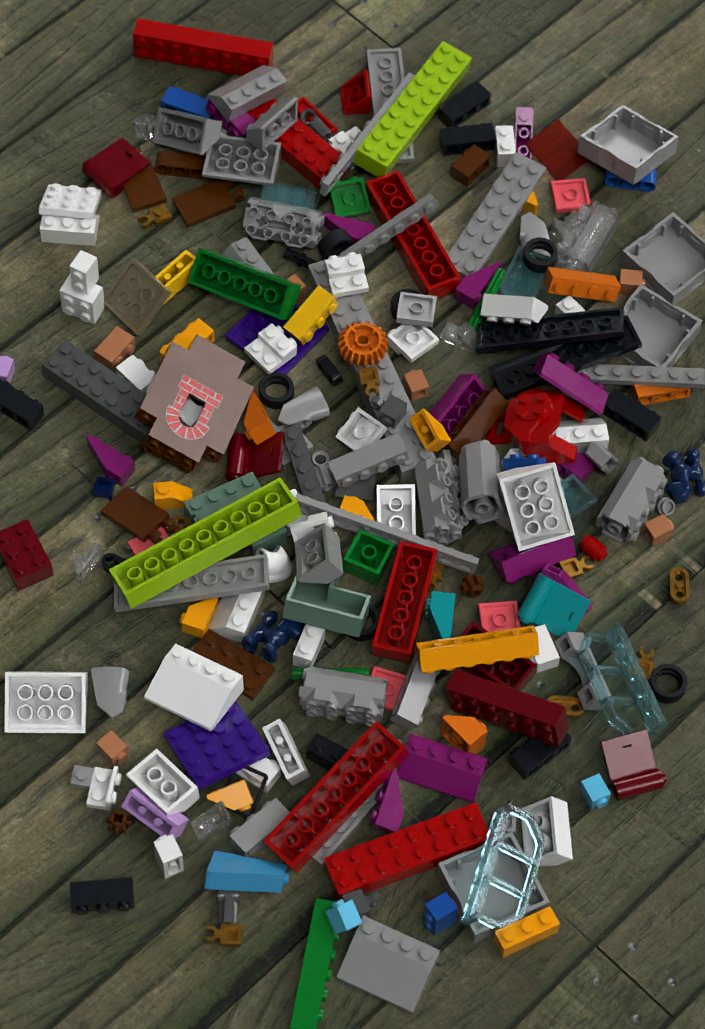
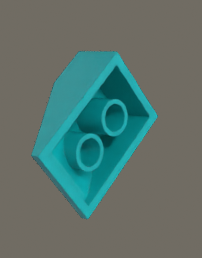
M432 591L431 598H427L425 618L429 619L428 628L433 640L451 637L456 595L454 593Z

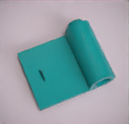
M539 573L517 613L520 616L518 620L527 625L530 622L538 626L545 624L549 632L561 637L566 632L576 631L591 600Z

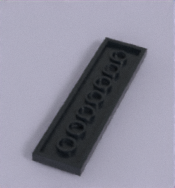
M624 307L543 316L538 323H531V325H523L514 321V324H507L503 321L479 323L476 342L477 354L624 337Z
M626 315L624 337L544 346L491 366L490 371L501 395L507 399L521 392L549 383L532 371L543 352L556 354L560 357L559 362L562 364L568 362L575 367L574 371L578 372L641 348L642 342L628 315Z

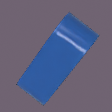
M606 169L605 184L610 187L646 192L653 191L656 188L657 171L655 169L634 185Z

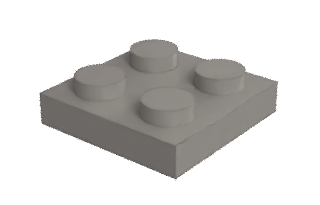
M401 292L396 323L433 327L437 296Z

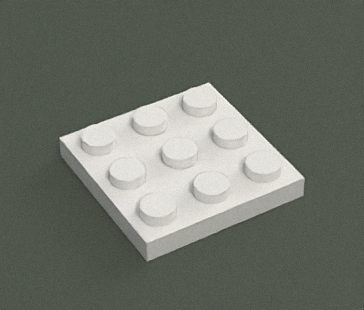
M48 185L39 207V214L93 219L102 196V190L95 187L80 188L76 185Z

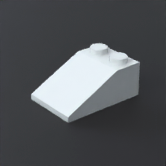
M415 484L377 485V522L416 535Z

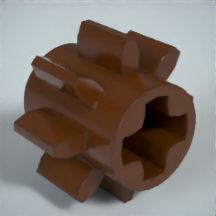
M469 574L462 579L460 589L463 595L476 598L483 593L485 583L482 577Z
M122 809L116 812L112 810L111 817H106V823L109 824L107 826L108 831L113 830L116 836L118 833L126 834V828L132 826L131 821H128L130 814H124Z

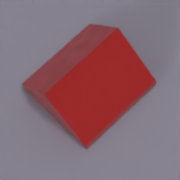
M364 69L340 86L343 114L345 115L370 114L371 112L368 70Z

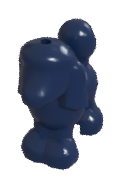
M698 449L689 450L687 452L688 456H683V463L680 461L678 451L668 452L662 459L663 465L671 469L672 482L666 485V490L672 495L673 501L676 504L684 503L690 498L692 488L689 480L696 483L695 493L699 497L705 496V480L703 479V469L699 462L700 452Z
M268 611L263 615L261 623H258L250 634L242 638V646L246 651L254 655L257 651L258 643L264 641L265 644L262 650L266 653L263 657L268 662L273 663L278 657L277 648L286 645L290 638L299 639L301 637V629L304 623L282 618L275 627L269 628L277 622L278 614L275 611Z

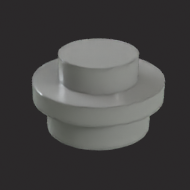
M668 497L661 498L657 503V512L660 515L665 514V516H669L675 510V503Z

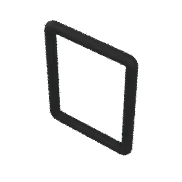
M250 766L244 769L264 777L249 815L220 805L222 808L246 819L255 812L268 780L267 774ZM235 773L229 776L226 786L231 784Z

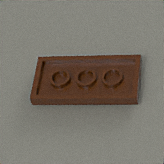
M211 629L206 632L192 651L243 675L244 690L241 694L254 701L275 672V667Z

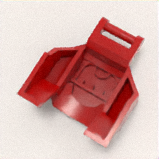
M532 388L519 393L517 397L509 401L507 411L497 418L494 427L489 430L485 440L489 441L492 445L507 444L513 441L526 457L527 454H539V458H546V463H575L577 446L554 435L553 432L560 425L561 414H567L579 420V423H582L586 409L583 405L562 395L560 389L542 391L541 388ZM499 422H504L502 433L496 435Z

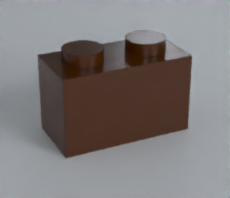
M476 145L471 146L463 152L458 160L456 159L452 163L451 177L468 188L489 167L490 155Z

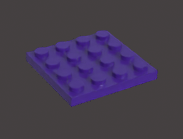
M295 304V307H294L292 316H293L294 313L300 308V307H299L298 305H296V304ZM252 308L225 335V339L244 352V348L256 340L258 333L270 324H273L275 327L280 326L287 338L291 336L283 328L288 320H281ZM324 324L321 328H318L314 332L313 338L304 345L296 341L297 355L273 373L279 372L287 375L329 332V327Z
M236 701L212 731L186 721L163 732L166 742L192 782L198 787V790L271 755L269 748Z

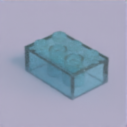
M518 246L501 282L498 295L526 296L538 299L543 288L542 282L545 273H535L525 267L523 263V247ZM535 251L530 252V257L536 261H547L551 258Z

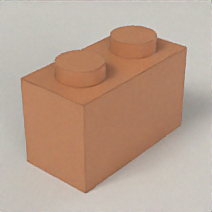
M116 326L94 350L95 360L111 371H114L128 355L134 352L136 348L135 337Z

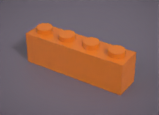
M547 267L542 282L547 293L616 302L621 288L617 278L613 275Z

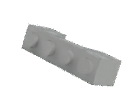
M566 632L555 641V645L561 658L570 663L577 670L581 678L582 687L577 692L584 710H601L612 702L613 699L583 633Z

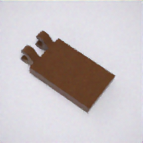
M140 147L135 148L138 152L142 154ZM146 158L150 162L148 167L123 183V190L133 213L167 203L166 195L149 158Z
M217 179L173 197L172 202L187 228L236 208V203L243 202L245 200L243 196L245 193L242 188L235 190L231 195L228 190L237 187L235 183L237 181L225 180L222 182L221 179Z
M127 486L101 510L102 516L142 542L148 539L154 544L163 541L160 538L162 533L158 531L160 527L169 533L176 529L173 525L175 521L170 518L168 512Z

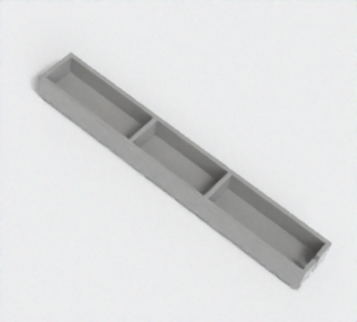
M325 260L309 264L308 279L313 290L320 285L332 295L325 272ZM360 293L337 297L336 300L339 304L336 311L326 318L337 343H339L338 337L341 335L342 329L345 330L346 325L351 326L353 321L356 324H359L360 320L362 323L369 321L370 325L373 324V320ZM386 351L385 357L381 358L379 363L374 362L373 367L377 366L380 386H377L380 390L379 397L385 402L390 395L407 403V412L395 429L387 427L388 429L381 439L399 432L410 459L401 465L393 467L400 483H404L414 479L415 465L427 459H431V462H437L433 451L425 450L409 421L415 415V411ZM349 360L346 361L370 416L379 421V411L371 408L373 404L372 399L376 394L370 392L369 399H366V388H361L358 369L365 367L360 364L357 368L356 363L350 365Z

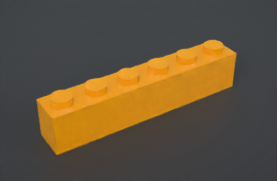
M534 626L416 643L418 666L422 673H434L437 670L443 669L449 671L463 666L469 668L476 664L489 665L496 661L509 662L516 658L529 659L539 655L538 633Z

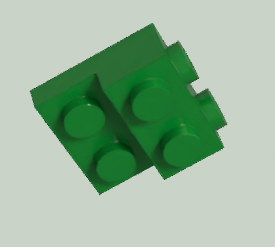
M353 176L346 181L339 179L330 190L329 198L335 215L348 218L371 213L363 177Z

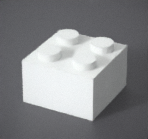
M69 274L59 290L62 311L69 316L78 317L84 322L95 324L105 308L103 287L95 284L88 295L83 292H77L72 288L71 276Z

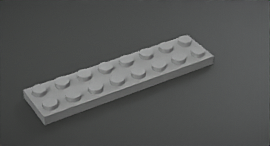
M401 48L368 49L366 52L373 114L377 109H381L384 99L389 98L394 87L397 88L400 79L404 77ZM413 143L396 164L414 163Z
M517 152L514 153L448 254L460 276L465 277L483 269L546 172L545 166Z
M267 554L219 561L132 609L114 583L115 612H123L270 590L269 559Z

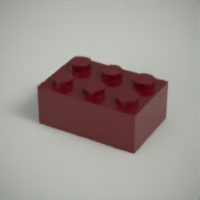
M28 519L0 531V557L18 591L54 576L52 564Z

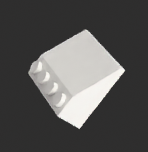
M555 462L513 468L496 474L515 544L519 551L575 535Z
M175 644L164 657L144 695V699L212 731L243 692V675Z
M5 672V733H86L88 672Z

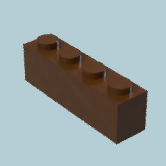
M485 388L448 436L451 442L444 448L450 450L451 455L459 460L461 448L466 444L482 441L486 432L494 427L497 418L504 414L509 402L495 388Z

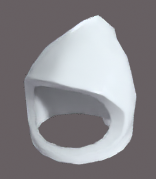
M278 545L273 552L263 548L256 550L255 556L260 555V551L268 556L269 583L283 581L291 575L292 564L290 558L281 546Z

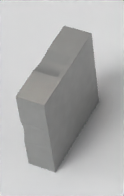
M622 105L609 114L605 120L580 135L577 153L634 185L676 153L679 136L648 121L642 115Z
M673 212L655 225L649 233L641 236L622 251L620 264L628 270L643 271L642 278L645 279V286L662 296L669 303L676 305L705 282V240L699 237L687 223Z
M640 284L627 300L624 311L625 316L628 315L642 342V347L618 357L633 366L673 367L700 333L703 320L681 307L669 303L659 294Z
M513 832L486 842L475 850L463 852L438 863L437 874L449 897L458 908L457 913L473 944L494 935L496 930L549 907L550 901L537 877L530 870L526 857Z

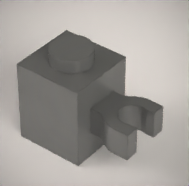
M377 395L372 399L373 404L371 408L379 411V421L384 426L395 429L407 412V403L393 395H390L386 402Z
M362 888L342 895L344 902L353 900L361 920L363 916L370 918V907L381 904L378 892L365 897Z

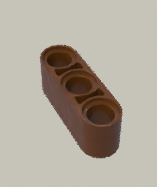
M159 151L154 170L161 175L201 179L204 178L202 177L206 157L196 154Z

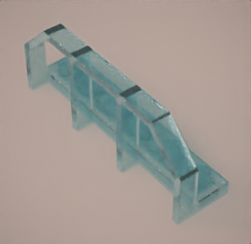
M615 623L604 633L590 632L586 635L578 654L608 722L623 735L636 732L616 714L613 705L633 706L636 704L650 739L668 724L622 623ZM607 640L618 667L595 665L588 651L591 641L604 642ZM622 674L632 697L608 696L599 675L619 676Z
M512 804L494 811L462 916V923L470 925L479 921L496 930L524 918L546 844L533 815ZM510 813L527 822L536 843L533 858L504 843V833L511 820L509 817ZM499 850L530 865L523 891L494 877L493 870L500 857L498 854ZM489 883L521 899L515 917L499 923L483 915L482 906L488 897L487 889Z

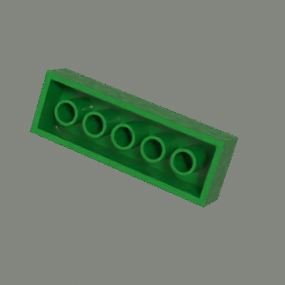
M204 248L198 249L188 283L281 320H289L291 318L301 288L300 284Z

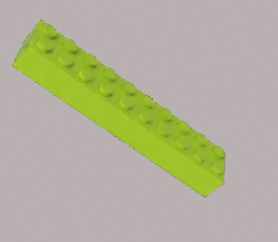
M442 41L357 148L353 163L377 177L388 174L437 112L440 104L448 98L468 72L472 57Z
M279 477L109 569L110 574L125 601L132 609L302 517L298 501Z

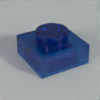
M97 476L92 491L93 496L112 499L116 479Z

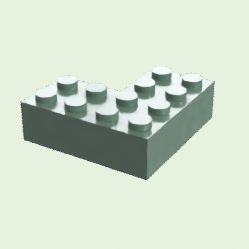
M250 472L184 501V514L194 524L261 488V485L254 473ZM285 526L248 545L247 548L251 555L255 556L258 548L269 551L278 545L287 543V530Z
M296 574L285 599L283 618L359 638L368 616L371 596L337 587L340 577L328 584L304 583L298 581Z

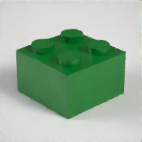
M359 529L343 559V571L378 585L394 556L395 544Z

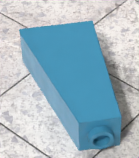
M214 850L206 872L204 889L281 893L283 886L288 885L290 873H286V864Z

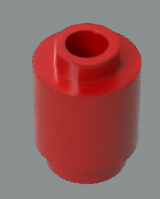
M585 536L579 544L581 551L595 563L598 561L602 562L608 555V548L594 536Z

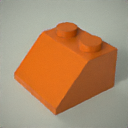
M445 715L442 717L440 735L452 747L475 755L485 748L488 731L483 722H478L475 717Z

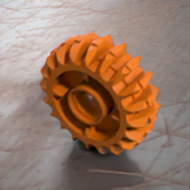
M360 320L359 324L353 321L351 326L346 325L345 330L342 329L341 335L338 337L340 356H343L344 361L349 360L350 365L356 363L357 368L360 364L365 368L367 364L373 367L374 362L379 363L381 358L385 357V353L388 350L386 333L382 332L381 327L376 328V323L370 325L369 321L362 323Z

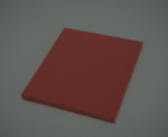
M559 119L525 143L527 148L546 167L555 180H564L590 161L588 158L577 153L579 142Z

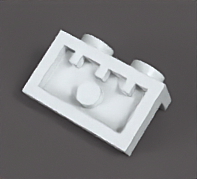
M114 766L113 770L99 767L94 768L86 803L87 807L111 811L112 804H116L118 792H115L116 786H120L122 779L118 766Z

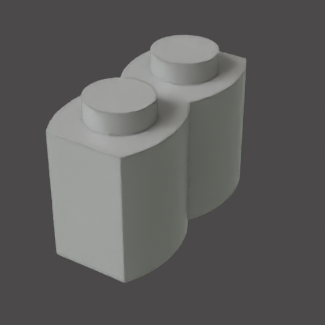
M592 442L587 446L585 455L606 475L611 474L620 464V461L599 442Z

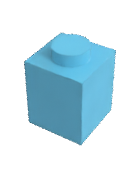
M600 774L581 781L579 790L590 809L595 807L602 808L608 804L611 793Z
M343 899L331 904L333 908L325 911L335 934L345 932L362 923L353 900L346 902Z

